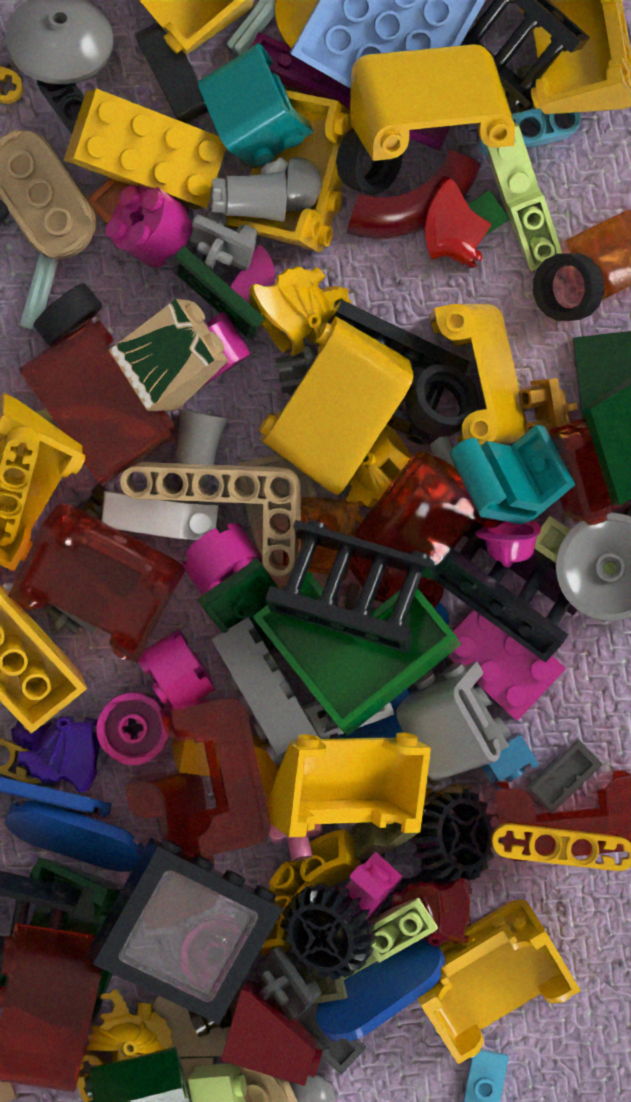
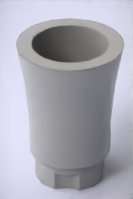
M285 171L263 175L226 176V178L211 179L210 207L212 213H225L226 216L256 217L284 222L287 200Z
M178 409V439L174 463L214 465L217 448L227 417ZM174 473L173 481L183 483L182 478ZM206 474L203 478L205 487L209 483V474Z

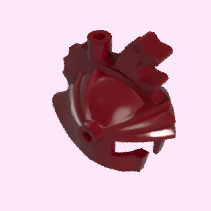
M459 878L448 885L445 883L420 882L414 885L409 884L407 888L402 889V892H394L393 907L419 897L438 926L436 931L422 938L427 940L430 945L439 946L442 944V941H451L453 944L469 942V936L465 935L466 926H471L469 894H472V888L467 879ZM388 907L387 909L382 910V913L393 907Z

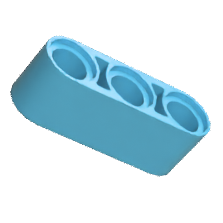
M541 108L514 113L512 118L519 127L521 123L526 121L536 125L538 129L536 136L526 137L522 134L526 149L571 137L580 125L581 113H565L572 120V127L568 129L559 128L554 121L556 114H544ZM478 135L477 145L480 151L489 156L485 144Z

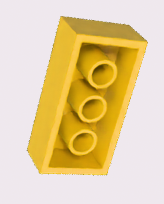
M96 88L85 93L64 161L122 183L133 185L134 187L142 186L155 189L157 186L187 207L196 210L206 209L208 206L211 179L217 178L226 147L220 137Z
M0 584V701L32 734L83 693L87 687L82 672Z

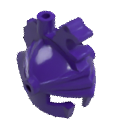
M61 716L58 719L53 718L49 720L47 724L40 726L32 734L28 730H24L22 723L18 720L16 726L11 729L12 740L17 743V746L28 749V751H19L18 765L26 766L31 776L40 779L42 782L56 783L59 780H66L77 791L86 792L94 784L97 775L96 766L101 746L97 733L93 732V727L97 726L98 720L85 717L83 722H74V716Z

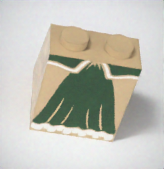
M181 299L173 300L109 349L147 411L179 409L228 362L223 353L225 347L215 333L209 331L203 322L205 315L195 302Z

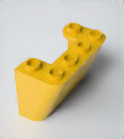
M285 90L293 109L309 120L314 132L305 137L301 144L288 148L276 155L271 162L277 161L280 157L287 163L293 157L306 158L312 161L317 166L321 175V193L315 205L311 208H306L302 212L286 211L284 222L256 217L226 216L224 213V216L227 218L226 226L237 230L240 225H248L257 230V236L321 252L332 241L334 215L340 210L343 196L341 190L343 182L338 175L336 161L343 137L352 128L350 124V110L337 100ZM264 166L252 167L250 175H261V169Z

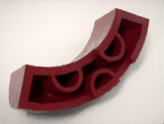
M450 149L444 163L436 174L413 191L393 197H372L358 194L346 233L371 239H390L391 237H399L422 231L427 208L441 182L445 178L451 177L464 198L477 178L481 168L480 163Z

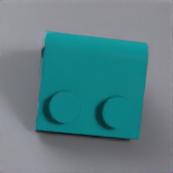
M259 43L198 81V87L221 141L231 153L254 168L271 162L276 155L288 148L301 144L305 137L314 132L309 120L293 109L280 77L275 73L271 74L269 66L274 63L267 51Z
M536 424L512 446L486 441L480 446L477 438H470L458 443L449 453L481 517L517 524L530 522L576 485L545 426Z

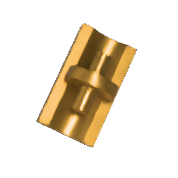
M558 378L530 381V386L519 391L520 404L524 409L534 408L536 421L526 423L524 427L525 434L537 424L545 426L553 443L567 442L566 426L570 425L568 412L578 410L577 402L567 403L565 390H560Z

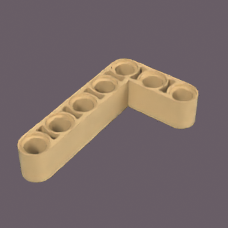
M141 462L125 470L120 480L121 489L127 496L134 499L263 504V566L271 575L278 577L285 576L292 571L300 551V540L296 536L293 525L295 520L301 521V479L293 469L286 467ZM134 472H141L146 476L148 482L146 489H140L135 486L132 479ZM170 473H176L182 478L183 488L181 490H174L168 484V475ZM206 474L217 478L219 482L218 491L212 492L205 488L203 478ZM240 476H249L254 481L255 490L253 493H246L239 487ZM276 477L286 478L290 482L291 491L289 494L284 495L277 492L274 486ZM282 513L288 516L291 524L290 529L280 530L274 524V515ZM281 549L287 552L290 558L289 565L282 566L277 564L273 558L274 550Z

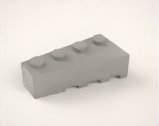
M249 618L232 626L226 633L223 632L211 639L230 671V674L227 675L230 684L237 694L241 692L244 696L239 699L250 718L255 715L257 721L252 723L263 742L269 740L271 745L266 747V750L276 767L281 765L289 742L297 740L298 735L309 734L320 738L278 662Z

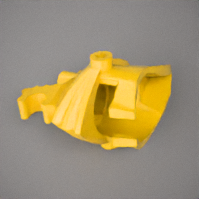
M296 266L292 269L286 268L283 273L277 275L274 285L261 286L255 283L249 288L251 306L265 317L263 327L280 352L284 353L292 348L290 356H295L303 351L304 337L314 346L318 345L315 342L316 337L325 323L329 324L328 319L334 309L336 300L339 302L344 300L351 304L347 288L334 285L331 287L326 286L325 289L319 288L318 284L325 279V274L318 267H315L312 271L303 269L301 266Z
M388 425L384 427L344 488L346 490L350 485L352 487L349 491V496L346 497L342 513L358 523L363 522V518L359 515V510L363 505L375 510L377 502L382 506L388 501L394 502L397 496L404 494L401 483L403 476L408 473L412 479H415L423 467L414 459L402 438L392 427Z
M114 989L109 993L100 994L99 999L110 1000L113 1008L111 1012L99 1015L103 1023L99 1027L93 1025V1033L89 1034L87 1038L90 1043L86 1046V1050L112 1052L111 1062L167 1049L173 1044L171 1040L172 1031L167 1026L166 1019L161 1018L157 1012L152 1013V1003H138L137 1015L129 1013V1008L126 1007L127 1002L123 1001V996L119 994L118 990Z

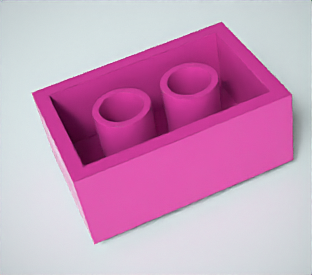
M472 608L451 629L462 645L447 657L454 663L462 662L463 666L477 661L483 671V675L476 684L481 686L516 721L566 670L553 656L545 663Z

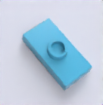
M481 1049L476 1056L471 1058L463 1102L501 1101L509 1059L508 1054Z

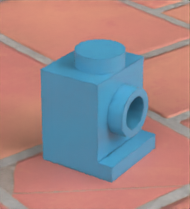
M518 732L506 739L509 747L500 752V757L496 762L481 766L492 784L497 780L500 782L506 779L507 782H511L526 772L524 766L527 764L533 769L539 766L533 753Z

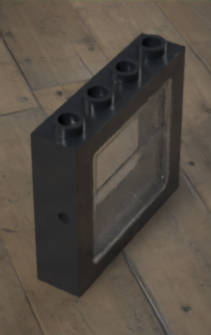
M151 837L86 953L92 964L220 1024L283 908L275 900L276 894L268 888L257 884L254 889L244 884L246 879L238 873L229 869L222 873L213 868L215 864L208 858L197 853L192 858L182 853L184 848L168 838H164L160 842Z

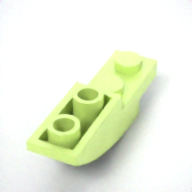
M514 122V146L500 148L485 146L491 161L489 165L506 213L527 265L532 272L537 270L545 259L555 254H561L562 250L545 197L539 189L520 127Z
M419 897L393 907L369 920L375 922L374 929L371 931L377 936L375 943L372 945L374 950L372 955L366 960V964L360 970L357 969L352 975L376 961L382 962L438 929V926Z

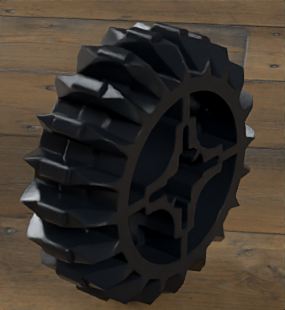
M451 786L428 793V798L424 799L421 831L409 841L417 847L413 856L422 858L420 868L428 870L429 877L439 879V882L450 884L459 878H465L468 881L479 878L480 872L489 869L487 861L495 858L491 851V847H493L491 836L495 827H492L490 822L494 815L486 813L488 803L479 801V794L469 792L468 788H453ZM452 809L457 815H453L450 810ZM455 855L458 860L455 862L450 856Z
M324 882L317 883L315 886H306L300 893H296L290 899L289 904L282 913L285 918L282 919L280 927L286 932H284L281 940L290 943L286 953H295L297 956L296 964L304 963L307 965V974L317 970L319 979L326 978L329 975L334 981L341 976L344 978L351 976L357 969L360 970L366 964V960L372 955L374 950L372 945L375 943L377 936L371 931L374 929L375 922L366 919L370 909L362 910L359 906L361 897L353 900L350 897V888L340 892L337 883L330 884L328 887ZM331 926L332 929L330 930V932L328 933V935L325 936L324 933H325V932L329 929V927Z

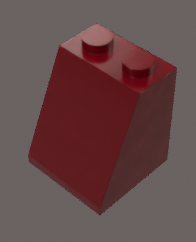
M247 979L238 999L221 1061L305 1086L308 1076L316 1077L323 1050L317 1048L319 1037L298 1019L291 1022L275 998L263 1001L260 996L263 988L256 981Z

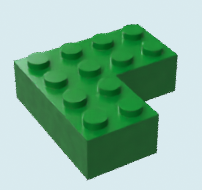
M309 571L306 574L300 591L303 593L302 596L316 600V597L321 596L324 588ZM418 588L404 622L407 628H410L413 638L408 654L271 612L268 605L253 616L330 717L347 736L462 645L454 632ZM400 590L371 613L372 617L383 621L386 618H390Z

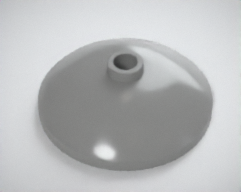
M28 0L14 11L6 27V47L12 61L25 74L46 83L70 84L90 78L105 66L113 49V30L108 18L101 9L88 0Z
M602 513L588 517L574 526L560 545L556 560V574L559 586L570 604L588 617L602 621H618L631 617L630 516L619 513ZM606 562L615 563L617 566L616 573L607 575L603 571V565Z

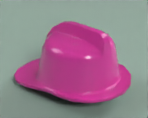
M494 520L478 530L475 536L485 540L487 552L492 559L502 562L504 567L509 568L513 563L527 560L533 555L536 538L541 533V526L533 520L524 524Z

